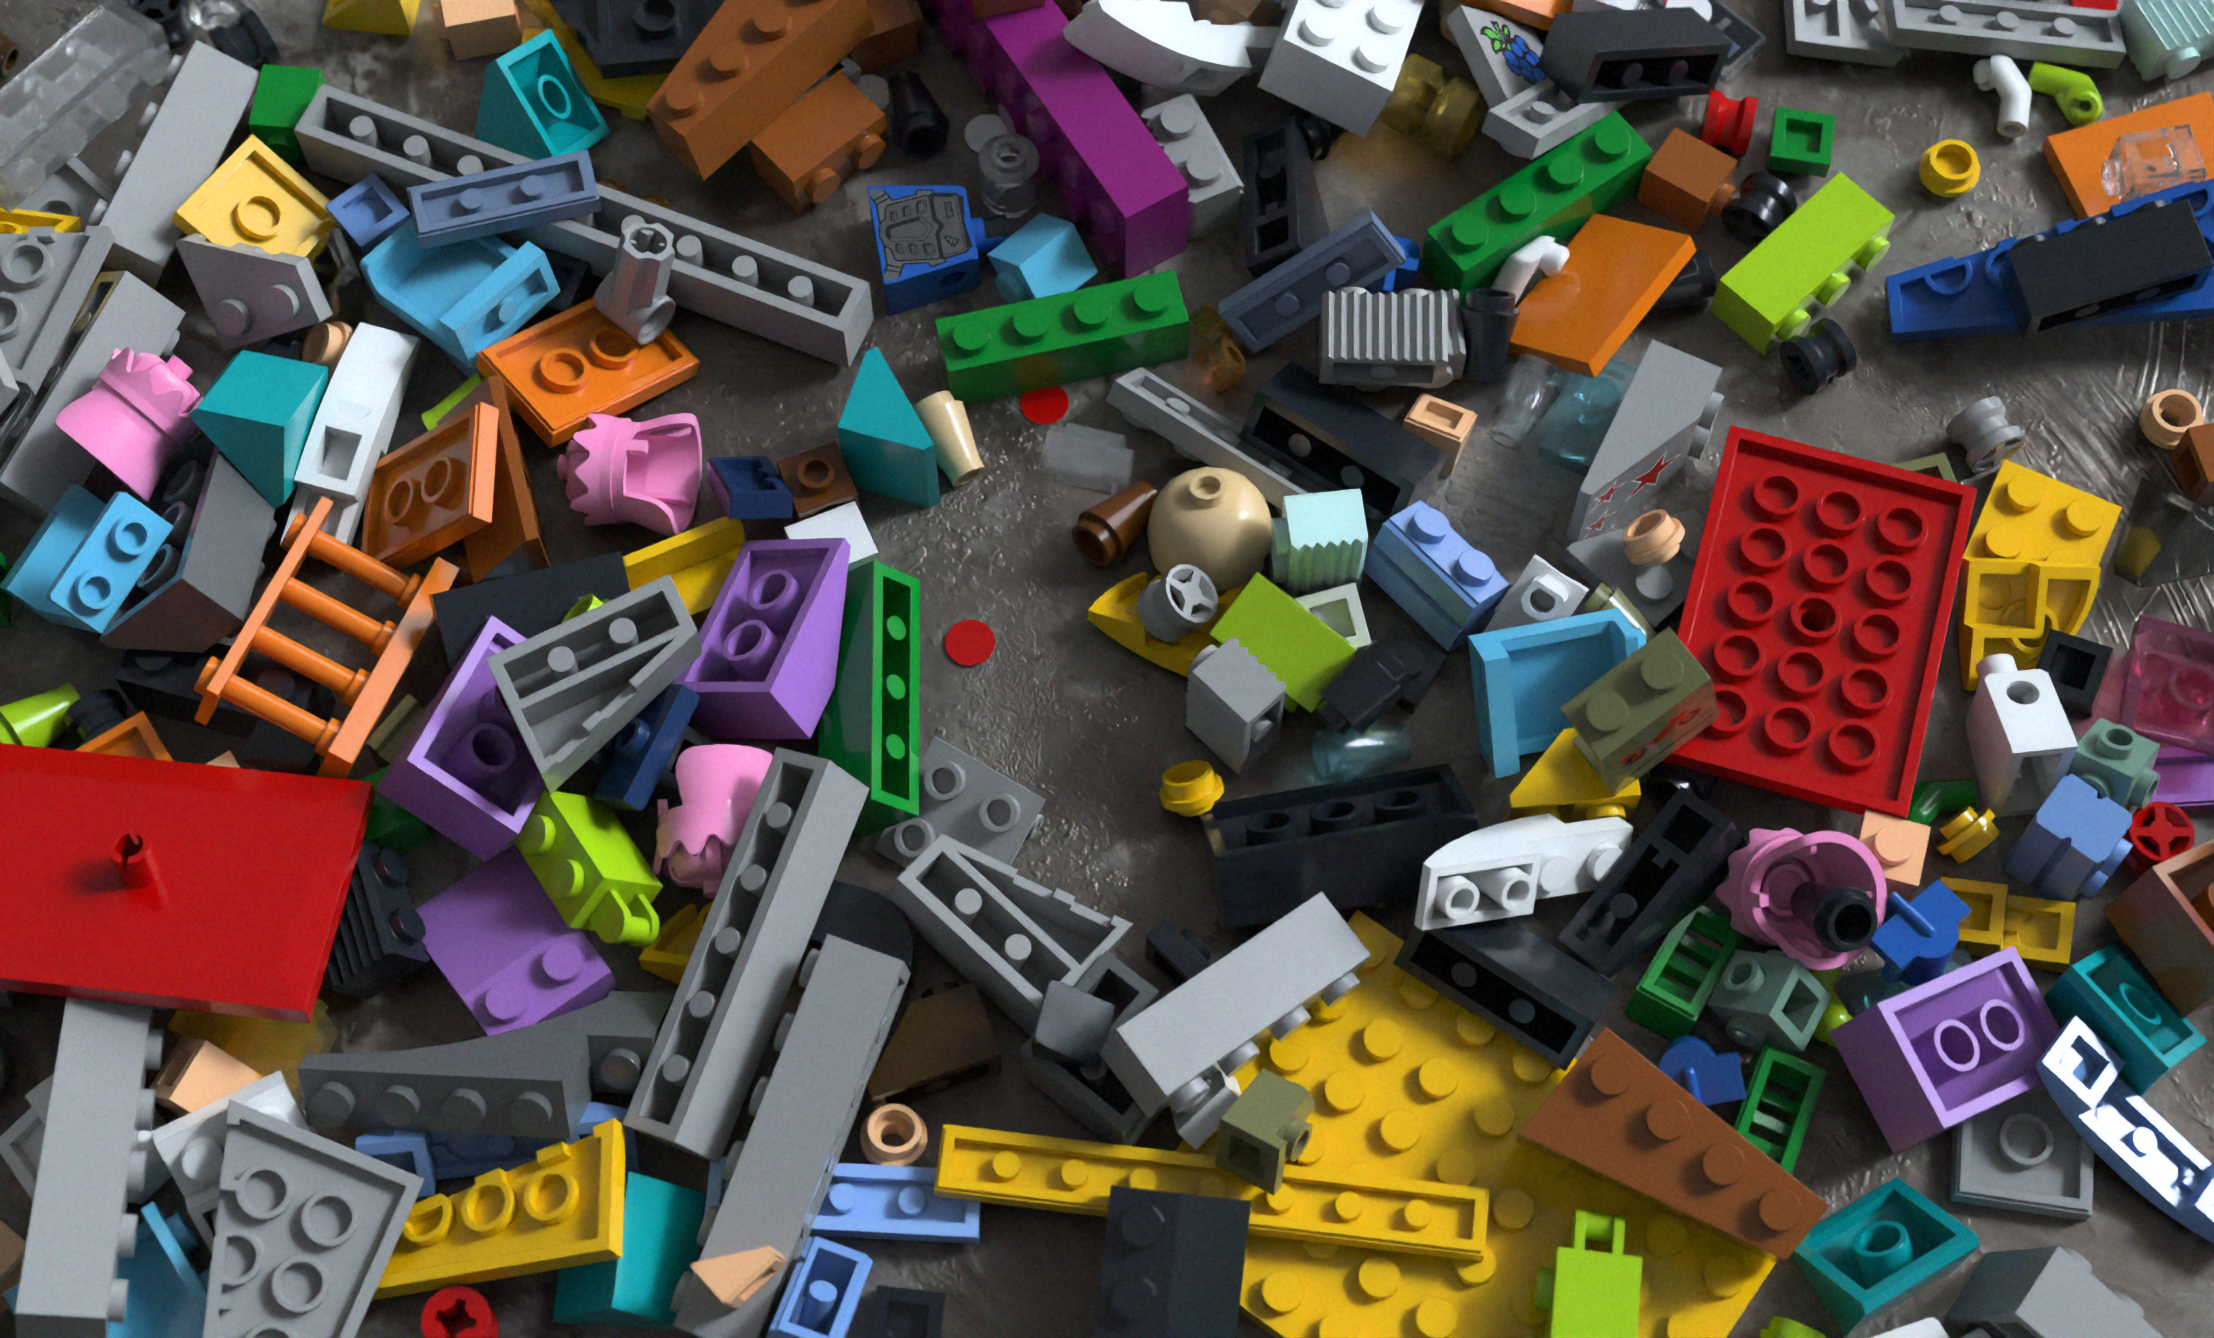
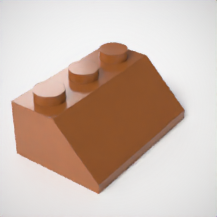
M500 374L484 379L437 422V426L479 402L499 409L492 523L463 538L466 553L456 556L457 567L461 568L459 575L463 587L552 566L521 435Z

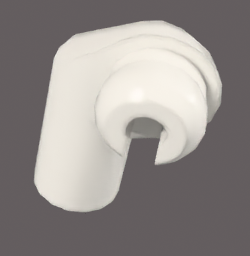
M1995 54L1991 56V59H1980L1973 68L1975 83L1979 84L1978 88L1983 91L1995 88L2001 98L1997 124L1998 133L2009 138H2018L2025 135L2028 128L2032 96L2030 86L2010 57Z
M1539 236L1506 259L1490 289L1515 294L1516 305L1531 276L1537 269H1540L1549 277L1558 276L1570 256L1569 250L1562 245L1554 243V237Z

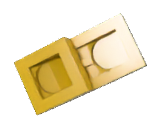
M1941 877L1940 881L1971 909L1970 915L1958 927L1959 938L1955 950L1985 958L2014 945L2026 967L2064 973L2069 968L2076 903L2008 895V884Z

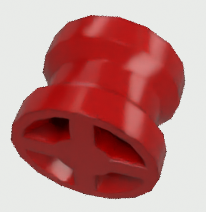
M1710 89L1699 140L1712 147L1716 145L1727 147L1733 155L1745 157L1754 125L1758 98L1745 96L1738 101L1726 98L1723 91Z
M2150 802L2144 809L2138 808L2132 815L2131 821L2133 823L2122 837L2133 846L2120 864L2128 873L2139 878L2151 867L2190 850L2194 845L2195 830L2190 818L2183 810L2166 802ZM2141 840H2148L2152 845L2156 846V852H2153Z
M449 1286L439 1290L428 1300L422 1311L421 1329L424 1338H499L500 1325L496 1313L478 1291L467 1286ZM461 1310H464L462 1317L457 1318L453 1322L446 1321L447 1319L451 1320L454 1316L459 1315Z

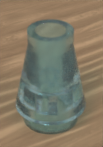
M1328 723L1325 729L1317 730L1312 735L1313 763L1317 775L1323 782L1334 780L1338 785H1343L1395 763L1409 761L1412 755L1410 734L1403 723L1393 725L1374 724L1363 736L1359 735L1353 728L1342 736Z

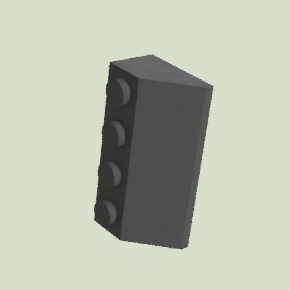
M202 431L169 457L149 502L143 501L144 506L174 527L101 633L99 641L109 648L203 653L225 636L229 639L237 636L253 612V608L249 603L254 586L261 578L265 569V564L261 560L265 545L276 528V521L273 520L275 509Z

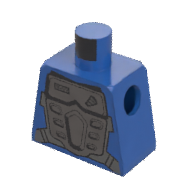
M959 185L867 187L871 222L888 316L975 290L980 286L978 254L990 253L1010 237L1006 213L971 219L966 190Z

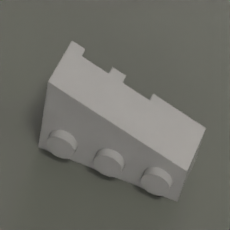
M670 574L496 653L486 658V662L551 795L703 653L698 630Z
M941 834L896 879L888 899L898 907L912 929L970 982L975 981L977 989L1031 1037L1035 1030L1048 979L1060 981L1074 987L1106 950L1112 954L1117 949L1133 923L1116 915L1112 919L1075 902V896L1058 888L1053 892L1017 875L1018 869Z
M2060 1245L1987 1252L1945 1316V1318L1963 1330L1969 1323H1977L1997 1338H2172L2161 1335L2143 1319L2145 1315L2143 1309L2135 1301L2122 1293L2109 1290L2091 1274L2093 1270L2091 1264L2082 1255Z

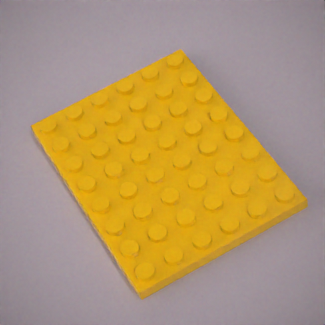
M1357 909L1347 924L1371 954L1369 959L1355 974L1361 984L1347 997L1330 1008L1322 999L1306 1010L1311 1019L1282 1042H1278L1273 1034L1256 1045L1260 1054L1233 1076L1238 1081L1241 1093L1263 1068L1290 1082L1297 1083L1311 1092L1310 1095L1314 1100L1315 1107L1307 1118V1122L1312 1124L1310 1140L1301 1156L1294 1162L1287 1159L1284 1162L1286 1165L1490 1189L1485 1256L1482 1262L1248 1234L1239 1312L1275 1338L1544 1337L1546 1310L1534 1309L1538 1267L1549 1268V1263L1557 1247L1569 1248L1574 1209L1591 1212L1620 1214L1625 1217L1623 1255L1642 1257L1637 1338H1726L1776 1263L1702 1229L1667 1210L1651 1205L1602 1179L1588 1175L1543 1151H1538L1517 1141L1519 1132L1578 1060L1574 1058L1566 1072L1392 964L1405 941ZM1219 1129L1197 1150L1184 1139L1175 1151L1216 1156ZM1585 1239L1584 1250L1607 1253L1608 1242Z

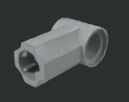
M635 221L621 231L614 269L605 277L596 290L593 305L638 343L647 344L664 331L676 310V303L666 295L675 250L672 247L674 235L660 223L644 224Z

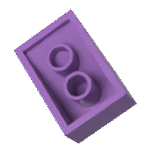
M845 538L754 540L744 542L699 632L703 654L684 670L674 682V684H683L700 695L698 699L700 701L691 717L710 738H811L835 687L851 545Z
M493 615L486 620L409 733L376 788V791L484 862L491 859L519 834L545 787V783L486 662V658L527 639Z
M513 845L415 909L422 918L426 928L425 938L422 939L423 943L427 946L424 951L485 1037L558 1017L607 998L610 991H619L609 967L581 929L568 928L526 860Z
M2013 945L1882 1001L1833 1029L1829 1034L1895 1155L2042 1085L2043 1082L2035 1064L2061 1029Z

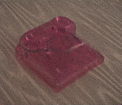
M2141 614L2133 625L2130 646L2121 662L2123 687L2117 724L2126 726L2136 734L2149 740L2214 757V633Z

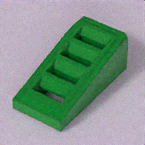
M1701 904L1670 930L1636 987L1625 1011L1626 1016L1668 1041L1678 1036L1690 1035L1733 954L1738 950L1746 935L1731 927V919ZM1690 929L1723 948L1719 953L1686 935L1687 930ZM1675 951L1709 968V972L1674 954ZM1665 973L1668 976L1676 979L1677 981L1685 984L1686 986L1696 990V994L1668 980L1667 978L1663 977L1662 974Z
M1763 1044L1762 1048L1752 1055L1743 1080L1747 1099L1737 1100L1730 1126L1768 1157L1775 1159L1778 1165L1791 1174L1827 1070L1772 1046ZM1766 1080L1795 1092L1793 1101L1764 1089ZM1761 1102L1788 1114L1787 1123L1757 1111L1758 1103ZM1753 1124L1781 1136L1780 1146L1748 1133L1750 1125Z

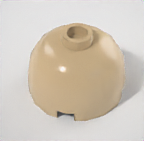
M1208 466L1187 470L1171 479L1153 501L1147 531L1148 545L1154 567L1162 575L1179 564H1190L1202 570L1210 578L1217 592L1241 586L1248 582L1257 570L1261 572L1264 568V558L1270 552V547L1273 546L1271 515L1264 495L1244 475L1228 468Z

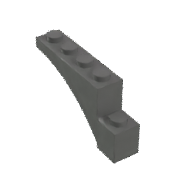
M610 991L607 998L558 1017L504 1033L452 1044L369 1053H307L298 1066L297 1071L308 1126L571 1139L595 1092L635 1094L675 993Z

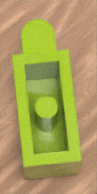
M1258 570L1209 632L1211 636L1218 640V643L1215 645L1217 648L1229 638H1239V647H1248V655H1256L1257 664H1267V673H1276V681L1285 682L1283 707L1292 713L1299 704L1312 713L1320 701H1324L1316 692V689L1357 649Z
M545 789L535 803L521 831L512 840L568 928L596 931L605 943L620 944L625 942L632 946L643 948L652 945L659 932V918L651 903L663 888V885L612 809L589 796L554 791L550 795L548 790Z
M1574 1209L1569 1248L1557 1247L1549 1263V1268L1538 1267L1534 1309L1546 1310L1544 1337L1533 1336V1338H1637L1642 1257L1623 1255L1624 1215ZM1585 1239L1608 1242L1607 1253L1584 1250Z

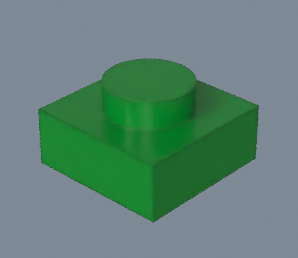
M1776 107L1772 119L1766 169L1826 178L1831 162L1836 116Z

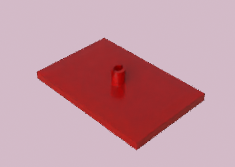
M1730 425L1676 634L1711 677L1720 718L1662 760V762L1686 766L1703 773L1863 815L1867 809L1906 820L1911 804L1977 488Z
M0 743V990L310 1023L376 796L373 783Z

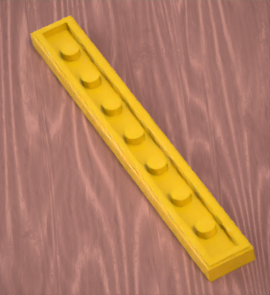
M943 1124L934 1184L935 1197L1107 1217L1111 1185H1122L1251 1201L1248 1234L1477 1262H1482L1485 1256L1490 1190L1488 1188L1284 1164L1281 1188L1273 1196L1215 1165L1216 1156Z

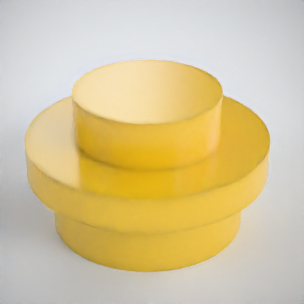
M1948 139L1930 147L1924 153L1919 164V176L1922 183L1931 192L1942 197L1955 198L1969 193L1975 187L1980 176V165L1977 155L1971 146L1960 140Z
M1190 760L1178 763L1163 773V786L1159 791V797L1165 809L1177 812L1181 816H1197L1209 811L1214 806V802L1222 796L1224 786L1221 776L1213 772L1209 762Z
M1970 805L1965 807L1939 828V831L1945 838L1936 848L1942 855L1950 853L1958 864L1967 861L1989 845L2000 834V831L1992 823L1995 814L1990 808H1985L1976 813Z

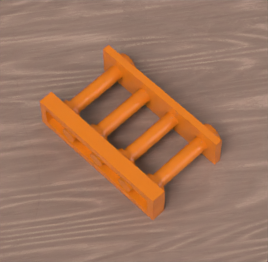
M322 496L310 517L299 512L290 525L281 543V546L288 549L289 552L224 660L222 661L212 656L204 667L193 691L203 696L194 720L207 725L223 698L315 745L314 753L324 757L316 776L345 779L434 620L429 595L450 590L461 568L437 557L426 578L416 573L411 578L324 533L322 529L334 502ZM311 554L399 600L397 607L407 612L399 625L389 620L383 625L300 582L294 577L307 555ZM283 601L370 646L372 649L369 654L380 659L372 674L362 668L355 673L266 627L279 602ZM251 649L343 695L342 703L352 707L344 723L333 717L328 723L238 677L236 674Z

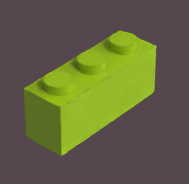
M1840 171L1719 279L1709 311L1764 356L1780 340L1785 341L1794 335H1800L1811 319L1809 314L1820 304H1823L1826 308L1832 306L1847 290L1851 283L1850 277L1857 270L1863 268L1868 272L1881 261L1891 246V243L1886 238L1895 215Z

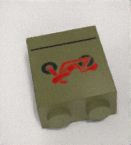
M1667 627L1559 708L1579 734L1572 740L1575 747L1614 796L1720 718L1711 677L1670 627Z

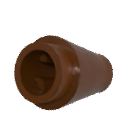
M1137 481L1132 486L1080 513L1078 524L1072 529V538L1081 554L1091 563L1101 567L1108 565L1110 562L1118 563L1122 561L1147 528L1153 501L1159 495L1158 492L1147 482Z

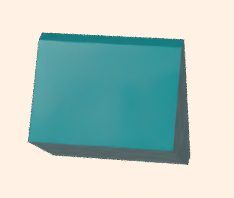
M551 29L544 31L486 65L475 139L536 161L586 150L612 133Z
M878 347L868 350L864 355L837 427L843 460L855 488L931 508L940 503L935 445Z
M241 350L233 356L188 413V416L274 509L284 504L297 486L294 477L315 417L328 387V367Z
M2114 942L2068 968L2043 997L2060 1029H2062L2068 1019L2077 1016L2126 1062L2117 1076L2140 1098L2208 1041L2187 1018L2183 1017L2180 1011Z
M625 1172L622 1258L559 1269L553 1321L564 1324L682 1331L673 1326L678 1313L671 1311V1302L678 1282L684 1272L694 1273L690 1265L698 1262L700 1259L701 1246L697 1245V1237L705 1215L706 1194L634 1172Z
M1896 1177L1812 1227L1790 1256L1846 1337L1956 1270L1980 1246V1242L1975 1232Z

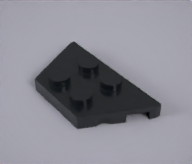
M725 0L547 1L602 78L612 79L671 73Z

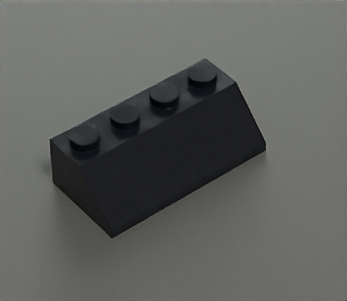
M1448 763L1214 803V806L1209 811L1197 815L1213 895L1225 930L1237 928L1243 931H1258L1269 927L1274 921H1278L1321 891L1337 911L1360 906L1374 909L1389 908L1399 904L1402 899L1418 897L1423 863L1448 843L1479 830L1478 813Z
M1111 1185L1093 1338H1236L1251 1201Z

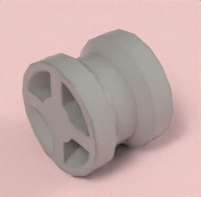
M1988 397L1972 404L1955 416L1946 427V433L1951 441L1956 444H1962L1966 450L1965 460L1973 473L1985 472L2000 465L2004 459L2008 460L2017 453L2026 441V437L2018 426L2009 425L2005 419L2006 408L1999 397Z
M1179 564L1166 572L1162 579L1154 581L1141 591L1138 597L1137 609L1141 622L1153 636L1165 642H1177L1191 633L1194 627H1199L1213 618L1218 609V595L1214 584L1202 570L1190 564Z

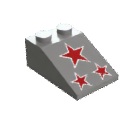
M1652 339L1580 487L1563 545L1564 548H1567L1573 542L1599 535L1680 476L1689 456L1700 460L1714 429L1713 424L1725 398V395L1715 392L1722 371L1721 367Z

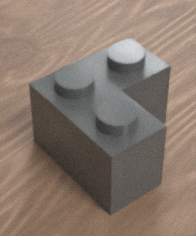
M1107 950L1074 986V988L1115 1005V1012L1107 1041L1118 1027L1156 1003L1159 998V991ZM1033 1034L1019 1049L1021 1074L1106 1143L1134 1146L1166 1109L1164 1108L1148 1119L1103 1058L1099 1072L1032 1056Z

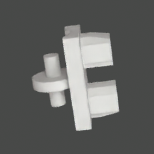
M1535 554L1483 633L1571 617L1589 589L1562 574Z

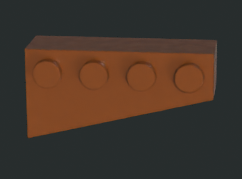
M725 0L645 106L665 151L700 179L706 180L876 30L866 0Z
M1606 1026L1531 1117L1517 1137V1141L1562 1160L1588 1175L1602 1179L1651 1205L1694 1223V1225L1776 1264H1780L1789 1258L1830 1206Z

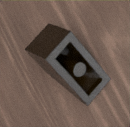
M975 981L959 986L958 982H945L935 985L922 993V999L910 1003L867 1084L873 1111L888 1104L910 1106L1002 1075L1001 1055Z

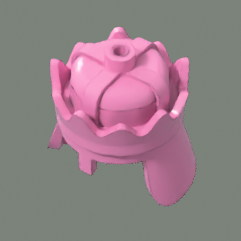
M129 347L122 351L116 348L105 368L97 375L98 380L91 387L93 391L66 406L57 415L55 423L61 430L110 469L118 480L148 503L170 455L177 447L182 448L190 438L201 431L188 416V413L201 396L186 381L193 373V370L175 355L165 363L157 355L140 352L134 355V352Z
M594 411L592 414H589V423L594 428L576 432L573 435V440L568 443L566 455H560L557 464L558 478L560 480H567L565 493L570 507L573 510L589 514L584 519V525H623L626 522H633L669 537L691 530L698 509L702 478V444L696 416L690 413H680L643 422H632L629 418H617Z
M725 744L693 746L685 749L680 754L676 764V779L683 805L668 810L667 799L657 800L659 827L656 830L657 844L653 865L655 875H660L661 870H663L665 877H670L677 886L702 888L705 898L715 899L773 755L754 747Z
M1759 828L1750 830V843L1729 855L1730 877L1726 882L1718 886L1715 891L1716 896L1732 912L1731 927L1752 938L1755 946H1780L1789 958L1799 959L1809 969H1834L1859 957L1869 947L1867 944L1860 949L1845 953L1828 950L1800 919L1793 914L1790 901L1794 890L1805 882L1855 887L1864 891L1871 898L1878 918L1877 929L1881 927L1887 906V887L1882 868L1869 848L1856 838L1836 831H1819L1803 835L1791 828H1784L1780 831Z

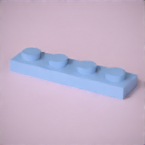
M722 1157L719 1164L710 1161L705 1214L712 1205L720 1208L730 1181L723 1179V1171L728 1157ZM838 1163L810 1235L979 1244L982 1202L935 1197L934 1184L937 1168Z

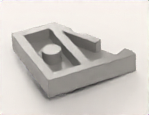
M1784 0L1787 54L1892 68L1895 67L1903 55L1902 46L1890 45L1874 19L1879 12V8L1874 0Z
M199 233L187 235L175 242L224 351L317 324L333 315L307 257L285 252L270 254L261 247L240 242L231 247L206 242L205 235Z
M1694 509L1669 515L1670 518H1676L1681 522L1685 529V534L1679 542V551L1670 560L1661 565L1649 567L1646 564L1634 565L1629 562L1624 554L1626 543L1622 538L1625 528L1571 543L1565 550L1563 560L1595 589L1601 582L1613 591L1619 587L1654 630L1658 632L1684 606L1706 520Z

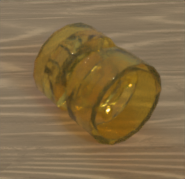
M1413 53L1402 64L1393 91L1380 111L1379 120L1381 123L1406 136L1412 137L1418 132L1422 133L1424 145L1451 159H1456L1475 133L1486 109L1487 102L1478 84L1459 75L1448 80L1446 79L1444 67ZM1432 95H1433V96H1435V99L1433 100V102H1432V104H1431V106H1430V108H1429V111H1428V113L1426 114V113H1424V110L1426 109V107H1427V105H1428V103H1429V101H1430V99H1431V97H1432Z

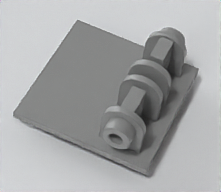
M934 736L919 764V816L886 828L874 850L907 869L941 834H944L1011 866L1026 836L1030 839L1034 838L1041 828L1044 816L1039 814L1046 799Z

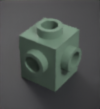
M2101 717L2083 737L2074 735L2078 748L2066 776L2070 774L2075 775L2098 791V799L2101 800L2108 797L2132 813V815L2138 808L2144 809L2149 804L2161 778V774L2153 771L2160 744L2136 734L2126 726L2114 724Z
M1736 950L1707 1005L1727 1026L1725 1028L1726 1034L1741 1046L1752 1050H1760L1763 1044H1767L1774 1048L1803 1053L1832 997L1799 959L1789 958L1785 953L1777 950H1768L1765 954Z

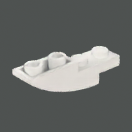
M1090 0L1082 6V13L1062 28V31L1068 42L1090 57L1136 80L1181 93L1217 96L1240 77L1251 76L1267 63L1280 28L1253 26L1251 22H1240L1233 25H1211V22L1208 20L1194 22L1186 2Z
M362 322L359 323L331 378L305 444L294 477L298 489L280 546L296 515L300 512L310 517L322 496L334 502L322 531L349 546L352 545L380 454L386 456L421 344L419 337ZM311 554L307 555L308 557L319 559Z
M1548 813L1495 824L1462 836L1437 850L1423 863L1414 925L1423 931L1533 914L1536 899L1595 891L1630 849L1633 826L1618 816L1563 823Z

